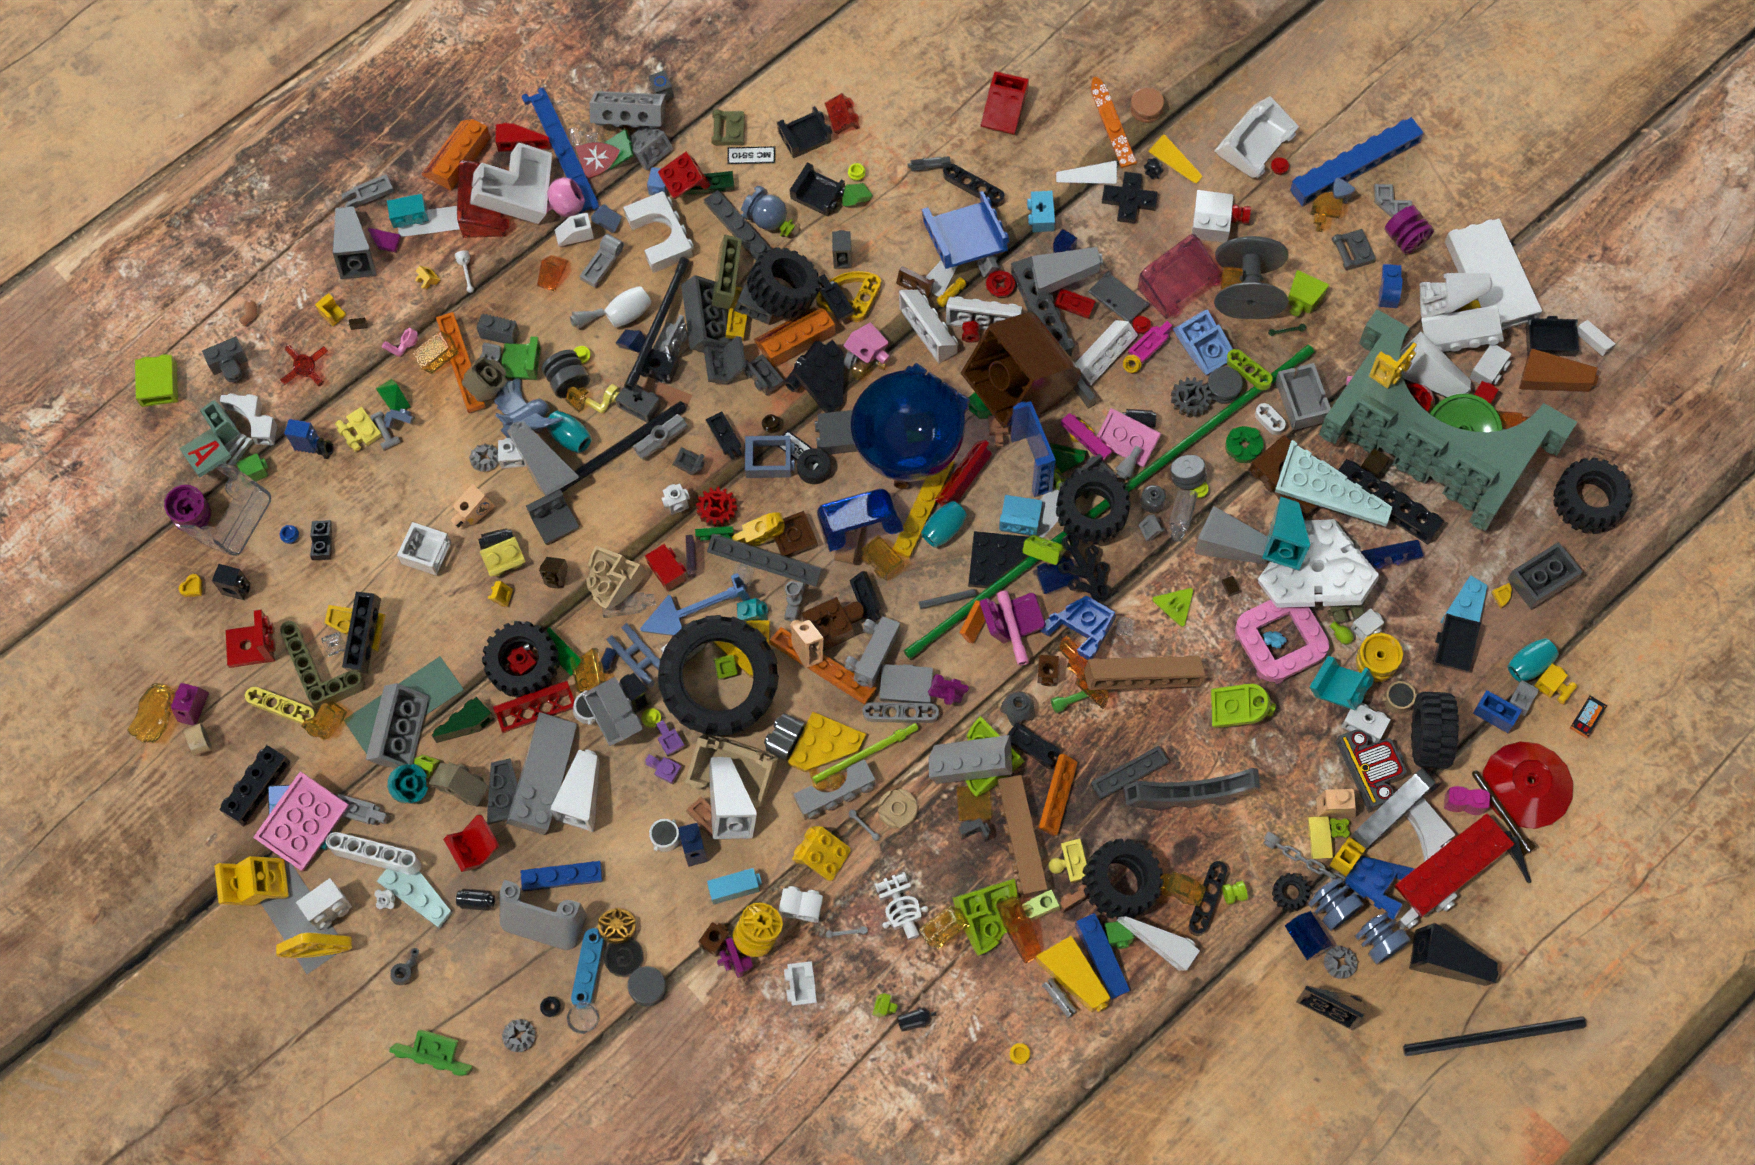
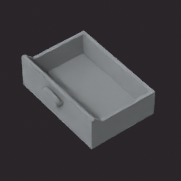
M882 664L880 701L930 703L931 696H929L928 690L932 685L933 668L916 667L908 664Z

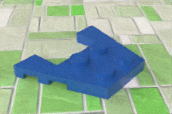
M1086 595L1066 606L1064 611L1058 614L1054 612L1049 615V619L1045 620L1046 627L1038 631L1049 636L1061 624L1069 627L1087 638L1077 649L1078 655L1089 660L1094 659L1116 618V614L1113 610Z
M1361 856L1346 876L1344 883L1363 898L1366 896L1375 902L1374 906L1379 910L1383 908L1388 912L1387 916L1394 920L1401 910L1402 903L1385 896V893L1396 878L1402 880L1415 868Z

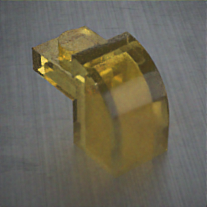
M1333 192L1320 194L1313 202L1310 215H1314L1313 224H1316L1317 232H1323L1326 217L1338 219L1340 217L1343 198L1335 199Z
M333 701L321 705L316 717L304 720L301 727L310 736L326 740L341 725L347 711Z
M1163 873L1160 879L1164 880L1163 887L1160 888L1162 891L1161 895L1175 897L1183 904L1200 906L1206 887L1195 879L1181 873Z

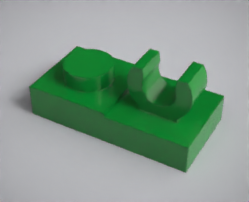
M729 526L695 529V537L700 542H710L711 536L714 533L732 539L730 536L734 535V528Z

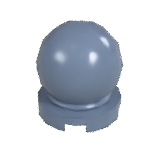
M756 186L754 188L756 191L753 195L750 196L748 194L743 202L741 211L744 213L741 216L747 220L753 219L759 228L768 231L775 230L786 221V205L779 197L771 194L768 195V191L764 187Z

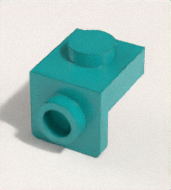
M754 598L737 603V618L744 621L755 619L767 620L768 607L765 602Z

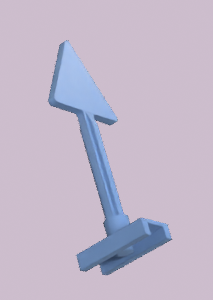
M738 573L731 576L733 586L728 588L727 591L678 611L675 608L671 595H668L642 625L640 630L647 633L674 636L682 628L680 619L730 598L734 599L740 596L743 601L750 600L751 597L745 590L748 589L747 585Z

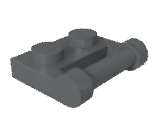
M1363 229L1343 235L1337 234L1332 237L1331 240L1337 246L1346 271L1375 263L1376 258ZM1344 242L1347 243L1354 261L1350 259L1343 244Z

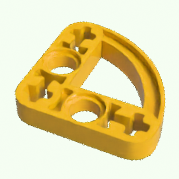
M853 271L840 274L829 280V282H836L839 287L848 283L863 282L854 301L847 299L854 309V314L846 318L854 322L863 321L881 288L880 277L869 272ZM876 281V284H873L871 290H869L870 283ZM819 291L816 297L817 305L832 313L825 301L822 302L821 299L823 297ZM862 295H868L870 296V300L864 302L860 299V297ZM861 311V314L855 315V312Z
M301 933L277 944L276 956L283 958H308L337 954L352 949V937Z

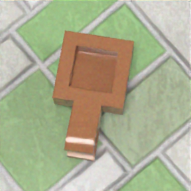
M988 416L989 436L995 435L996 447H1003V435H1008V427L1003 428L994 416Z

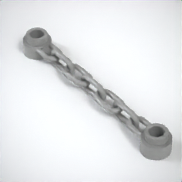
M1267 832L1263 838L1265 840L1263 844L1271 849L1278 847L1288 858L1294 861L1301 860L1306 863L1308 869L1317 874L1324 873L1330 877L1331 881L1337 879L1336 876L1344 880L1346 879V877L1337 872L1330 873L1325 870V866L1314 859L1307 860L1302 857L1300 851L1295 848L1282 846L1279 844L1281 839L1270 832ZM1289 849L1296 852V858L1287 854L1286 852H1289ZM1313 863L1321 866L1322 868H1319L1318 871L1310 866H1312ZM1354 891L1353 894H1356L1359 899L1364 900L1360 894Z

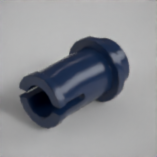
M607 647L601 660L597 662V670L602 673L611 671V664L617 655V651Z

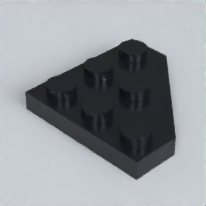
M831 340L792 373L825 413L833 412L843 404L844 353Z
M974 531L968 587L987 589L997 579L1003 577L1017 564L1028 558L1029 555L1023 553L1024 541L1029 536Z

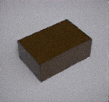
M365 317L349 319L351 330L368 328Z
M1233 576L1222 579V584L1228 597L1240 592Z

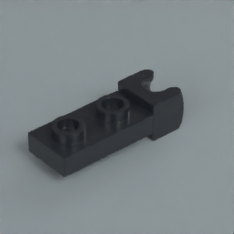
M1017 722L1008 733L1011 736V744L1039 761L1041 765L1048 769H1051L1053 761L1048 756L1053 755L1058 758L1059 754H1061L1060 748L1043 740Z

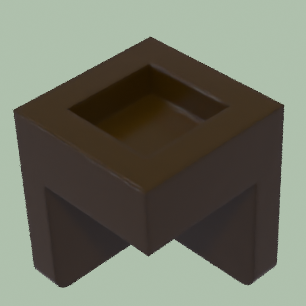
M1374 448L1362 463L1361 468L1365 471H1370L1378 478L1387 466L1390 457Z

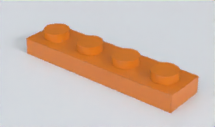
M1059 754L1039 824V829L1052 836L1058 835L1078 763L1065 754Z

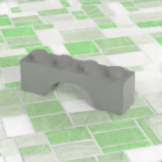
M864 759L847 768L846 781L836 791L821 792L813 786H809L793 795L804 819L809 818L812 820L825 810L835 809L843 801L849 802L861 792L867 793L871 791L876 782Z

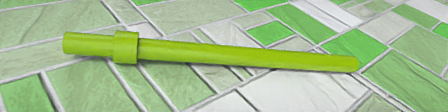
M914 723L904 729L900 728L894 731L893 735L813 776L814 783L817 784L896 741H903L906 739V736L919 730L917 724Z

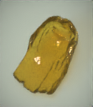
M163 683L152 684L139 700L138 712L127 729L128 733L135 736L142 743H155L168 727L170 715L172 714L171 705L176 693L175 690Z

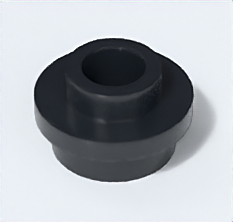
M552 996L546 997L540 1004V1010L546 1017L556 1016L561 1009L559 1000ZM553 1004L554 1009L551 1011L547 1010L548 1005Z

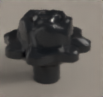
M1157 158L1148 159L1144 165L1146 169L1145 174L1151 179H1155V177L1159 179L1161 173L1164 172L1162 168L1163 163L1159 162Z

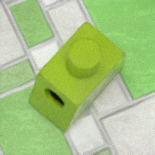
M1297 270L1288 296V304L1292 306L1290 313L1294 316H1299L1302 311L1311 313L1326 295L1329 284Z

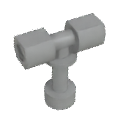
M790 581L785 586L788 602L784 616L786 621L792 622L798 619L800 611L798 605L803 598L804 583Z

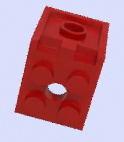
M261 609L254 610V626L225 630L227 666L229 668L275 662L274 652L276 651V646L272 636L275 633L274 624L269 621L268 615L266 616ZM244 643H251V647L248 650H242Z

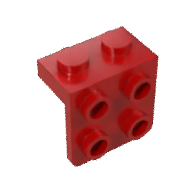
M476 815L462 832L448 834L443 839L461 872L480 868L499 847L496 838L482 815Z

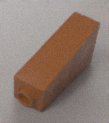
M1531 349L1526 360L1519 389L1589 392L1592 385L1596 386L1599 378V375H1596L1598 367Z

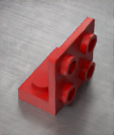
M687 151L658 171L674 199H677L695 185H700L704 190L711 186L696 160Z

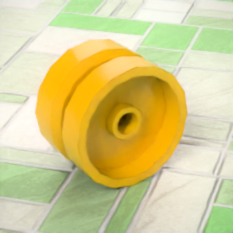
M1374 633L1366 637L1356 655L1357 670L1359 673H1362L1365 667L1368 668L1374 678L1373 682H1384L1392 678L1402 662V646L1397 639L1389 634Z

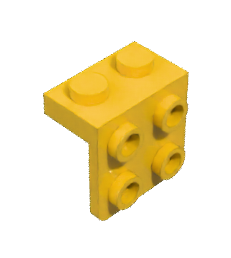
M812 826L806 831L803 842L794 850L792 860L797 864L807 865L827 881H832L851 849L825 828Z

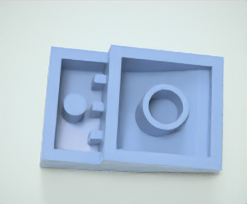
M1208 309L1201 311L1173 328L1187 353L1205 375L1227 363V354L1233 348L1220 325H1216Z

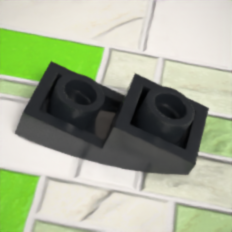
M331 520L312 521L310 533L312 540L311 560L331 559L332 522Z

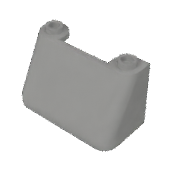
M503 881L500 889L499 922L504 931L562 950H571L575 947L587 917L581 903L564 900L559 904L556 912H552L521 902L519 886L514 882Z

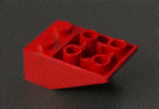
M995 71L980 127L1015 135L1027 97L1029 79Z

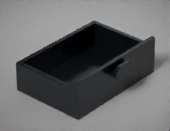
M1547 316V319L1529 318L1525 326L1527 356L1531 349H1535L1556 356L1576 357L1579 352L1578 319H1558V316Z
M1446 613L1441 631L1437 632L1435 643H1437L1432 664L1468 673L1481 622Z

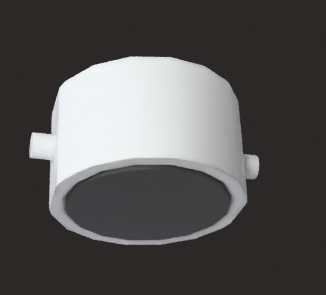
M583 693L576 697L573 704L574 717L583 724L592 725L596 720L582 696Z
M669 819L655 821L649 830V837L655 851L669 852L674 850L680 842L679 830L674 819L672 821Z

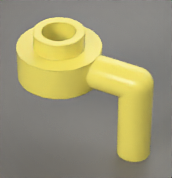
M611 384L603 395L601 405L589 397L585 400V404L599 413H604L609 404L616 402L615 399L620 393V388Z

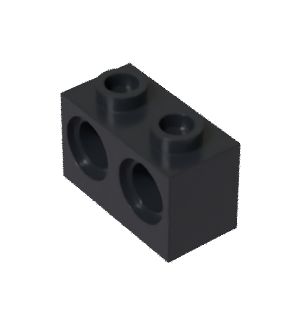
M635 673L627 674L621 678L622 691L626 698L631 701L632 711L635 714L651 704L648 690Z

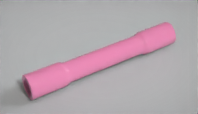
M1001 591L997 593V597L1013 644L1017 665H1026L1029 663L1021 641L1008 591Z

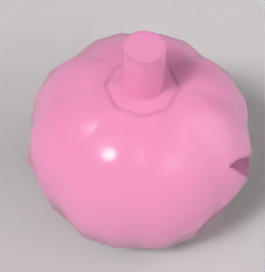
M563 177L551 183L547 191L549 203L547 204L546 212L553 209L562 217L577 215L582 210L585 199L581 189L574 180Z

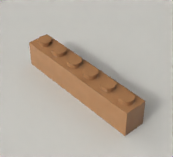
M1190 655L1184 657L1094 658L1088 660L1084 669L1089 690L1200 687L1205 677L1200 656Z
M1022 776L998 779L995 793L996 797L1001 799L1002 805H999L1001 817H1005L1006 824H1003L1005 836L1009 835L1008 851L1009 855L1013 854L1015 861L1012 862V869L1019 881H1016L1017 891L1022 893L1023 899L1039 896L1047 892V885Z

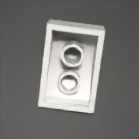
M1197 190L1191 234L1192 239L1223 243L1228 241L1233 194Z

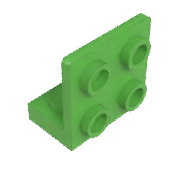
M531 336L530 343L504 344L501 365L506 371L505 378L537 380L541 344L538 337Z

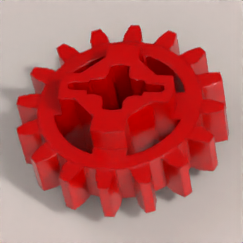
M719 487L716 488V491L709 488V493L703 491L704 497H698L700 503H696L697 515L700 516L701 522L706 520L707 526L713 523L715 528L720 523L724 527L725 521L731 523L730 517H736L734 512L737 511L736 498H733L732 492L727 494L726 488L723 491H720Z

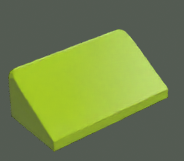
M1034 534L1024 541L1023 547L1024 554L1054 565L1059 563L1066 551L1062 544Z

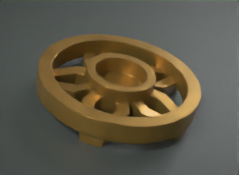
M620 908L605 912L598 921L599 935L609 943L618 944L626 942L634 935L636 930V922L633 915ZM601 925H603L606 928L604 933L601 929ZM632 925V929L628 933L627 928ZM615 935H618V936L621 937V938H611V937H613V936H615Z

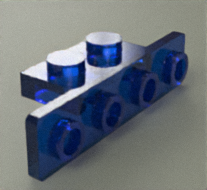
M1419 540L1360 551L1373 568L1400 564L1423 557Z

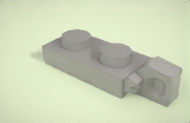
M338 794L340 799L350 805L342 817L369 825H375L376 821L387 824L389 816L386 813L380 812V807L369 802Z

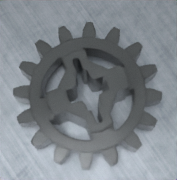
M1186 377L1185 382L1180 379L1178 385L1175 384L1171 391V403H1175L1174 409L1179 408V414L1186 412V417L1190 413L1196 417L1197 412L1202 415L1204 409L1208 410L1212 399V392L1207 391L1208 384L1203 386V380L1196 382V377L1193 378V381H1190L1188 377Z

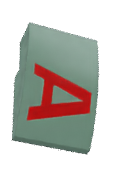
M211 429L179 448L199 478L232 458Z

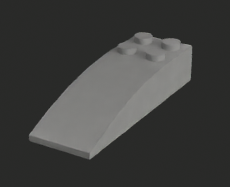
M539 712L506 824L543 835L548 831L553 815L550 809L561 787L576 723Z

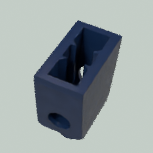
M698 823L679 827L678 830L688 867L708 862ZM693 853H699L698 855L691 856Z

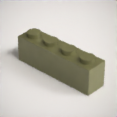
M724 235L719 248L712 306L730 309L735 295L741 238Z

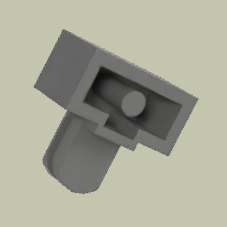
M236 336L202 350L205 360L214 375L222 372L225 379L232 383L241 379L242 371L239 365L247 362L248 359Z

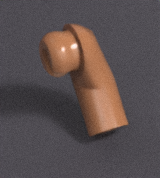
M247 300L244 303L246 314L239 319L243 326H246L257 316V305L253 300Z

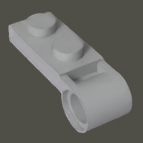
M606 234L600 242V249L579 276L580 280L596 288L621 253L624 242Z

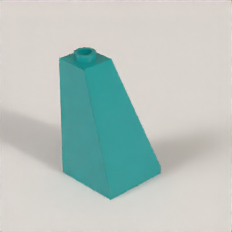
M1280 497L1275 508L1262 559L1299 571L1310 548L1309 537L1299 502Z

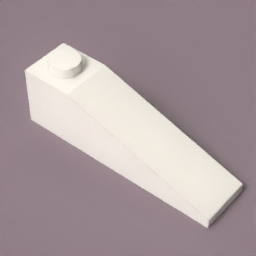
M1126 916L1117 919L1120 924L1179 971L1187 970L1200 951L1189 938L1180 937Z

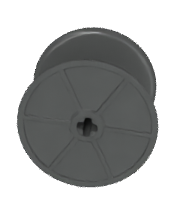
M1260 236L1239 237L1221 244L1215 252L1217 263L1228 271L1242 274L1240 276L1242 283L1228 286L1215 296L1214 305L1217 310L1237 319H1264L1284 311L1289 302L1286 293L1276 286L1261 282L1264 279L1263 273L1274 271L1286 263L1289 256L1288 249L1279 241Z

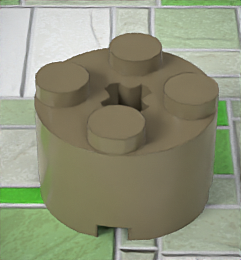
M480 357L464 374L462 385L479 402L494 398L507 382V379L505 380V369L494 359L487 360L485 359L486 357Z

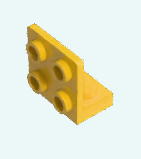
M1413 343L1398 361H1395L1391 356L1381 351L1375 359L1369 377L1387 389L1392 383L1396 384L1402 376L1401 373L1403 371L1407 372L1411 367V361L1416 355L1415 348L1417 344Z

